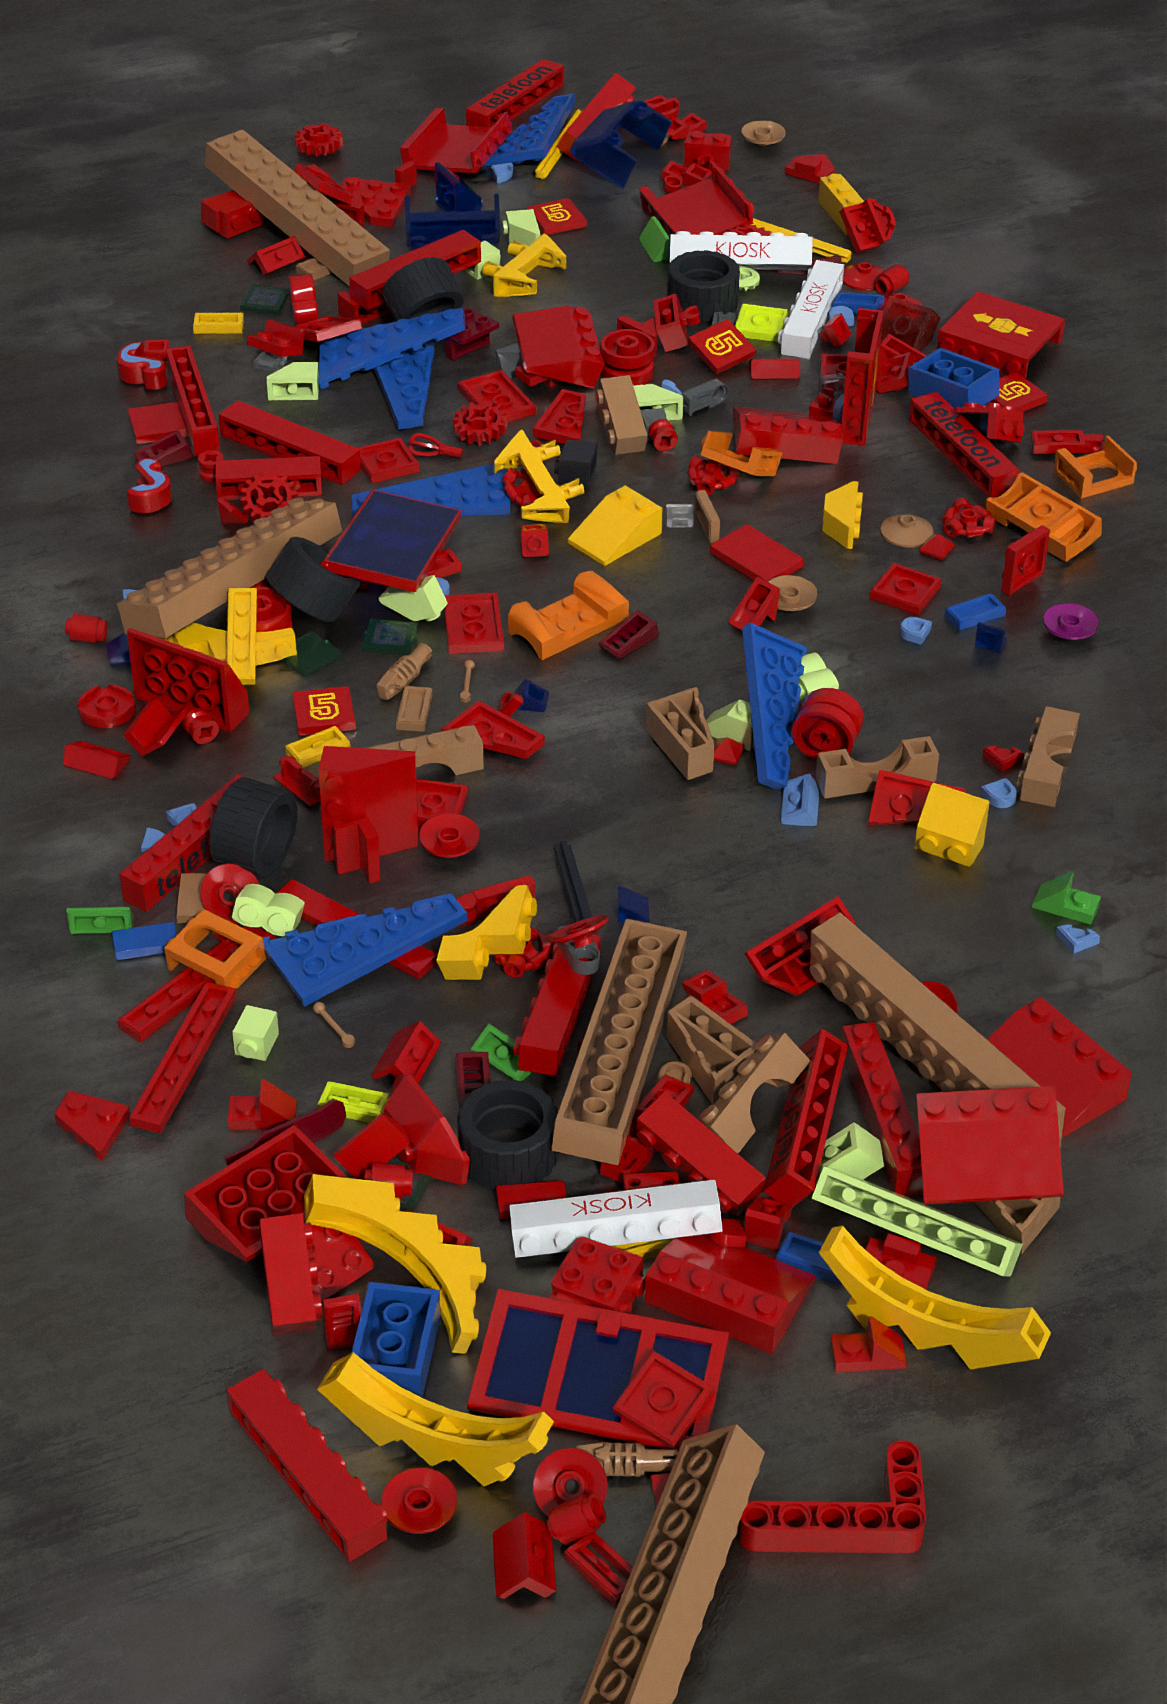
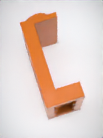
M708 430L707 435L704 436L701 444V456L751 475L775 477L783 454L782 451L753 447L750 457L728 450L733 433Z
M1108 435L1105 436L1103 450L1075 458L1066 448L1056 450L1053 472L1082 499L1134 484L1137 462ZM1098 467H1109L1114 469L1118 475L1092 484L1093 474L1089 470Z
M205 909L195 918L189 920L186 927L176 937L170 939L164 947L169 970L172 971L179 963H182L214 979L216 984L236 988V990L266 960L262 937ZM210 930L241 944L225 962L195 949L211 932Z

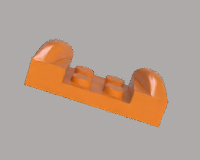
M1023 472L1017 476L1013 485L1003 495L986 499V510L990 511L991 516L996 517V521L1004 526L1012 522L1027 532H1031L1041 525L1050 529L1047 551L1065 562L1090 546L1102 534V518Z
M593 571L582 572L575 578L573 594L538 611L527 601L514 604L508 614V633L511 636L515 634L523 636L533 646L538 658L544 660L626 620L629 617V601L610 583Z

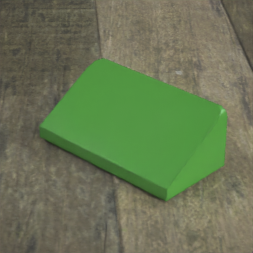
M655 216L651 217L641 233L639 241L653 262L669 260L670 238Z
M130 907L67 908L66 911L70 934L112 933V931L133 928L134 917Z
M491 1024L486 1026L470 1049L472 1052H488L489 1063L512 1079L518 1080V1082H521L532 1073L518 1070L519 1056L514 1055L515 1040Z

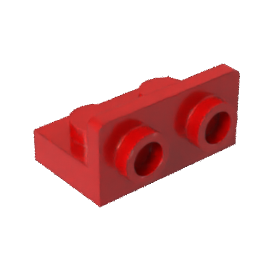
M270 319L266 321L265 331H258V334L247 336L246 345L280 357L302 355L305 331Z

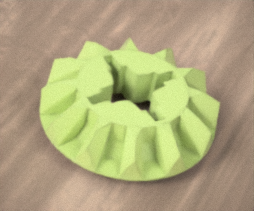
M739 266V290L746 292L747 289H755V286L759 285V274L751 268Z

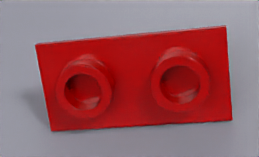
M283 756L279 761L281 772L274 775L273 779L310 807L320 802L319 777H316L307 769L304 770L302 765L296 762L293 756Z

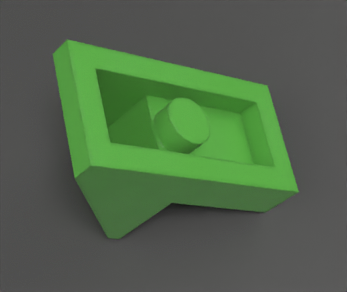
M1074 871L1041 884L1033 901L1032 908L1092 924L1100 906L1101 896L1073 889Z

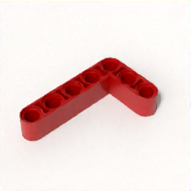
M905 1440L895 1441L888 1447L884 1471L886 1502L751 1501L748 1502L743 1510L739 1521V1543L747 1550L755 1552L914 1553L922 1546L926 1523L921 1455L918 1447Z

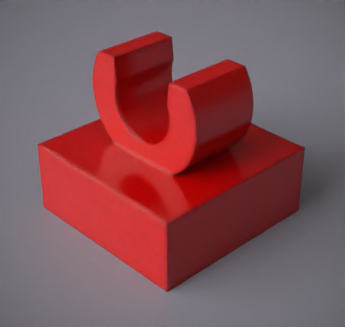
M842 313L833 315L823 326L825 331L819 332L822 342L830 340L833 348L841 346L851 335Z
M824 387L823 394H818L809 406V414L833 416V408L838 399L834 398V389Z

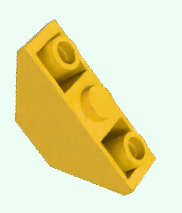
M852 481L825 494L822 531L847 549H853V539H859L863 492H858V481Z

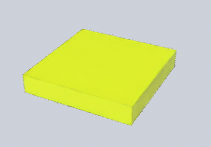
M742 304L735 327L745 338L778 342L779 332L781 329L784 330L785 319L789 317L790 310Z

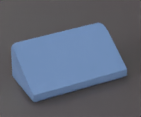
M810 773L788 780L787 786L783 788L782 824L798 826L817 825L820 789Z

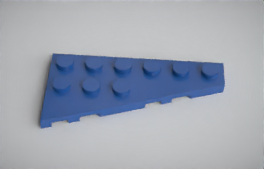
M575 94L554 96L540 108V113L528 118L529 123L527 125L521 124L504 140L505 143L497 148L483 167L510 162L512 164H520L524 160L533 159V161H539L544 159L576 103Z
M463 308L448 309L434 314H424L411 319H400L397 322L377 324L373 327L355 330L320 341L318 382L321 390L329 387L328 382L341 378L343 381L351 378L350 374L359 369L367 371L399 358L402 351L413 348L414 351L423 348L422 344L431 339L440 341L464 331L465 313Z
M433 339L424 342L421 349L416 351L413 348L400 352L401 357L373 368L398 430L423 426L437 342Z
M494 464L375 489L462 510L461 516L510 514V498L504 490L505 484L502 483L508 469L494 473ZM372 490L352 494V518ZM376 505L369 518L426 516Z
M749 623L742 627L758 783L780 790L786 787L791 762L788 748L793 744L791 728L798 714L801 694L798 681L799 677L804 674L805 666L801 664L802 657L807 654V647L753 623Z
M449 893L415 901L412 907L399 910L390 907L382 909V914L366 917L365 913L318 924L315 930L298 933L297 930L286 932L285 937L270 940L269 936L263 937L265 955L305 1007L468 921V917L464 908Z

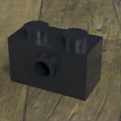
M566 441L564 448H560L561 454L555 459L554 474H558V484H566L579 478V485L583 484L584 487H589L597 467V442Z

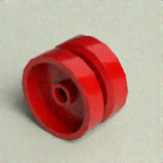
M620 329L609 332L602 338L600 349L605 363L601 372L602 379L630 375L633 386L645 385L652 380L654 375L653 358L655 355V342L650 335L639 330Z
M253 587L257 588L256 632L293 629L291 603L280 596L274 588Z
M835 688L814 690L805 698L800 712L794 721L791 731L793 741L802 753L814 760H817V755L821 752L846 749L848 754H850L863 725V710L856 699L844 691Z

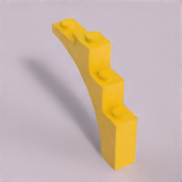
M192 622L169 637L161 638L227 662V631L206 627ZM292 628L256 632V666L297 656L295 633Z
M313 1174L304 1195L306 1223L311 1222V1225L332 1228L356 1236L383 1250L402 1264L424 1288L440 1290V1314L447 1328L451 1352L466 1354L471 1341L477 1339L479 1332L478 1319L474 1318L473 1314L476 1301L475 1291L479 1283H483L486 1277V1264L481 1262L480 1247L442 1244L443 1232L438 1229L437 1215L399 1211L400 1199L395 1197L394 1183Z
M844 1226L833 1227L819 1251L821 1257L850 1293L851 1298L846 1306L865 1330H867L868 1317L871 1316L887 1327L899 1325L917 1350L952 1345L970 1370L1040 1359L1051 1334L1033 1307L1003 1309L976 1306L935 1294L902 1278L881 1264L860 1246Z
M354 1352L335 1361L317 1388L323 1396L379 1447L394 1440L398 1442L402 1439L430 1466L445 1460L450 1462L454 1459L483 1486L498 1480L500 1482L506 1480L515 1469L514 1462L527 1454L538 1453L548 1441L547 1433L554 1422L545 1412L526 1417L493 1418L476 1416L446 1408L398 1386L374 1370Z

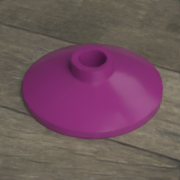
M1073 603L1054 605L1046 610L1043 617L1044 626L1050 633L1070 640L1088 638L1097 631L1099 626L1098 617L1092 610Z

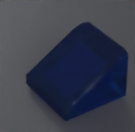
M978 622L975 646L1001 654L1007 644L1005 629Z
M124 632L106 644L110 665L131 662L128 637Z
M524 679L515 691V693L523 697V704L517 710L544 712L547 706L549 691Z
M618 886V922H625L626 919L649 922L648 897Z

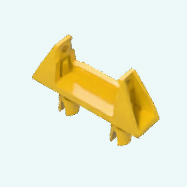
M542 234L529 246L513 240V243H509L508 254L516 257L504 267L488 261V264L484 263L482 274L493 278V296L533 295L537 293V280L527 277L526 274L537 265L550 268L557 267L565 270L566 255L546 234Z
M523 429L513 437L495 459L493 471L497 473V471L503 469L509 470L510 468L514 469L524 466L539 493L543 495L534 500L532 504L521 507L520 516L522 519L568 523L570 507L566 500L583 495V484L579 485V478L562 486L555 484L542 461L560 456L559 445L555 446L556 440H552L539 447H534Z

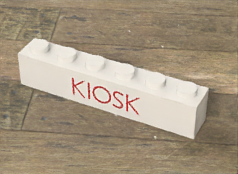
M678 231L676 234H671L670 262L678 255L686 252L709 250L725 254L734 259L739 266L748 267L753 270L808 271L809 268L812 269L813 237H808V234L796 233L794 236H784L783 233H771L770 236H761L760 233L750 232L747 233V236L737 235L735 232H725L723 235H714L712 232H700V235H690V232Z
M816 260L813 268H809L807 281H803L801 293H797L795 305L792 304L790 317L785 319L784 330L781 329L779 332L778 344H782L781 354L810 359L819 339V332L823 330V326L828 319L829 310L832 308L831 304L843 285L844 264Z
M715 1180L510 1205L515 1258L570 1251L579 1237H586L609 1246L723 1232L720 1202Z

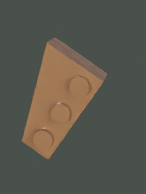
M630 375L600 379L599 389L595 392L596 412L606 432L608 444L612 446L615 455L645 451L648 435Z
M697 687L646 703V731L687 780L713 772L714 742L708 722L704 717V708L700 704Z
M691 995L668 1011L667 1039L683 1063L691 1069L692 1076L711 1104L714 1105L720 1097L718 1095L720 1089L728 1082L734 1080L738 1075L737 1068L746 1059L751 1058L757 1051L755 1049L757 1043Z
M1060 1197L981 1201L974 1203L1005 1237L1023 1244L1020 1251L1022 1255L1060 1208Z

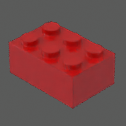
M303 1213L260 1219V1237L273 1336L315 1331L316 1321L322 1320L323 1314L320 1293L313 1294L312 1285H317L318 1279L316 1259L308 1258L307 1251L313 1250L311 1222L304 1223Z

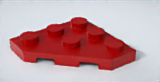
M345 177L341 184L344 189L352 192L353 202L364 204L366 221L371 225L393 227L411 194V185H404L400 182L387 183L376 179L363 180L357 177Z

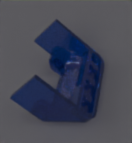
M644 101L628 102L603 110L574 140L570 151L575 158L621 188H624L638 159L620 148L623 144V139L617 130L623 127L656 150H659L673 121L649 107Z
M494 194L493 210L410 213V198L405 196L406 245L415 250L458 231L465 230L481 242L487 241L495 247L500 242L501 230L499 194Z

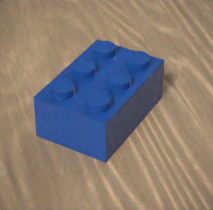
M943 348L935 350L908 367L909 394L916 397L937 391L952 407L956 408L964 407V403L985 405L999 396L998 368Z
M369 1282L352 1353L354 1352L374 1370L423 1398L441 1317L440 1290Z

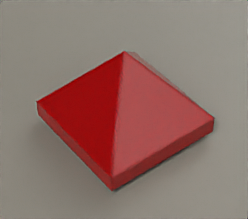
M223 497L217 499L222 524L247 523L249 521L248 517L235 505Z
M935 534L928 538L919 549V552L943 561L953 550L955 544L942 535Z
M728 737L718 738L714 744V761L737 766L745 745Z

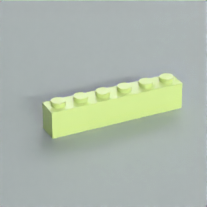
M823 1166L812 1199L1001 1276L1011 1277L1023 1246L1020 1242L832 1167Z

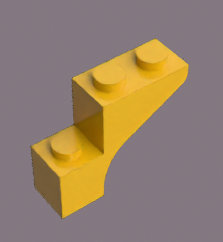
M527 885L514 887L475 929L459 935L443 936L436 961L445 980H481L484 967H487L489 963V954H523L526 941H529L531 937L530 924L532 916H535L537 913L536 899L532 898Z

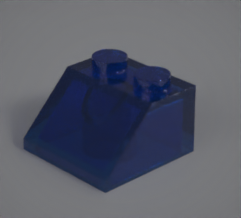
M440 162L435 163L436 204L456 224L481 218V208L483 207L481 196Z

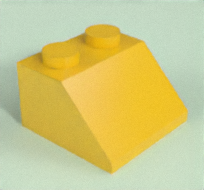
M933 782L917 825L914 849L971 867L984 846L990 801Z

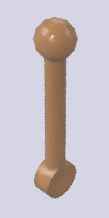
M471 659L464 662L466 669L464 689L460 693V701L464 703L471 700L469 686L471 670L475 666L474 661Z
M316 1002L313 1005V1011L316 1014H321L342 1038L343 1047H353L355 1044L354 1036L346 1034L326 1012L324 1003Z

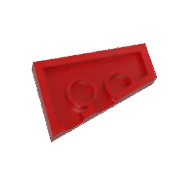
M562 389L533 427V437L541 438L545 441L556 440V442L566 444L567 440L581 441L586 394Z
M477 701L441 728V732L463 726L475 725L483 741L484 749L527 759L545 745L544 735L481 701Z
M879 769L867 827L918 823L933 782ZM937 783V784H940V785H943V786H946V787H949V788H952V789H955V790H958V791H961V792L966 793V789L959 788V787H954V786H950V785H946V784Z

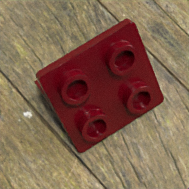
M471 308L463 309L465 313V330L445 338L446 358L453 361L490 344L489 333L500 328L499 322Z

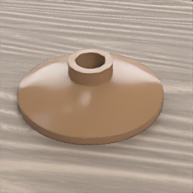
M760 120L744 125L741 134L749 142L756 143L759 146H768L783 140L786 131L778 123Z
M898 514L888 517L882 522L880 533L892 545L903 548H915L922 546L933 535V527L927 520L919 516Z
M783 575L768 581L780 589L777 609L785 611L803 610L812 606L817 600L818 592L816 586L803 577Z

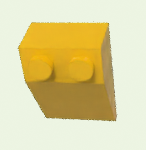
M625 485L608 494L568 538V544L603 566H606L662 534V507Z

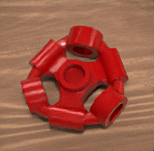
M696 455L690 460L687 471L691 484L697 485L698 491L705 490L708 496L714 490H724L734 485L736 480L740 479V470L712 459H704L700 455ZM726 469L727 476H725L721 470Z
M510 468L502 480V483L505 484V492L512 502H517L520 505V509L522 506L530 505L534 500L543 496L539 493L525 469L521 468L520 471H516ZM518 477L523 480L520 485L514 486Z
M959 498L953 502L952 508L946 509L942 518L945 534L951 539L959 535H965L966 538L983 536V533L993 534L996 517L991 516V512L978 504L975 506L971 505L967 499ZM980 519L984 520L983 527L977 526Z
M531 928V937L529 941H526L523 954H493L495 962L498 965H502L506 975L512 978H520L525 971L530 969L532 971L537 970L547 963L548 959H550L549 955L553 953L554 943L548 940V936L551 933L541 934L539 929ZM538 940L540 952H537L533 947V941Z

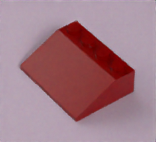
M567 305L513 314V325L525 372L592 389L595 388L605 363L590 311L583 307L575 308Z
M733 406L736 454L751 455L753 447L771 448L782 451V459L838 463L843 435L841 423L833 416Z
M132 628L127 630L135 698L148 703L149 700L156 697L167 710L172 712L183 707L188 712L196 708H203L217 722L219 729L230 733L249 714L248 692L228 662Z
M324 746L318 771L325 861L335 862L333 827L364 817L369 818L378 834L379 857L418 847L416 751Z
M1041 996L1015 1011L987 1039L1038 1085L1055 1086L1056 1100L1066 1108L1062 1138L1127 1099L1132 1072Z
M1055 1086L917 1094L924 1205L1064 1197Z
M293 1125L184 1192L186 1219L207 1241L248 1262L262 1253L260 1219L303 1213V1220L306 1223L304 1195L312 1175L348 1177Z
M708 1234L677 1237L660 1251L645 1275L644 1302L709 1329L728 1332L731 1338L773 1354L814 1284L816 1275L745 1247H724L718 1245L708 1238Z

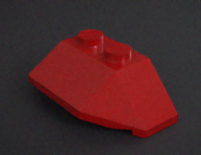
M837 896L750 949L744 955L761 981L793 996H798L819 983L810 972L811 931L838 913H842L854 925L855 921L840 897Z
M411 1074L396 1076L385 1103L383 1114L402 1124L410 1140L409 1145L398 1153L399 1158L402 1162H406L415 1174L458 1185L467 1183L470 1158L466 1151H462L458 1138L445 1116Z

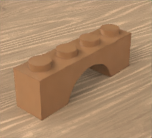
M1046 706L1043 717L1037 716L1034 728L1035 734L1031 735L1028 751H1031V753L1026 752L1022 769L1026 771L1020 770L1017 787L1022 788L1020 800L1055 807L1061 788L1064 767L1054 762L1050 757L1072 752L1080 713Z
M475 725L369 747V749L416 751V768L429 763H441L450 767L455 775L484 769L483 741Z
M930 736L902 740L892 754L882 760L870 763L854 760L849 756L846 749L821 752L817 755L815 780L824 799L874 791L879 769L934 782L937 778L939 753Z
M786 1033L764 1036L756 1044L755 1049L757 1051L753 1056L746 1059L737 1068L738 1075L734 1080L728 1082L720 1089L718 1093L720 1097L715 1104L707 1107L699 1117L701 1123L737 1153L741 1151L756 1131L750 1115V1104L755 1090L762 1083L774 1088L793 1084L810 1062L809 1058Z

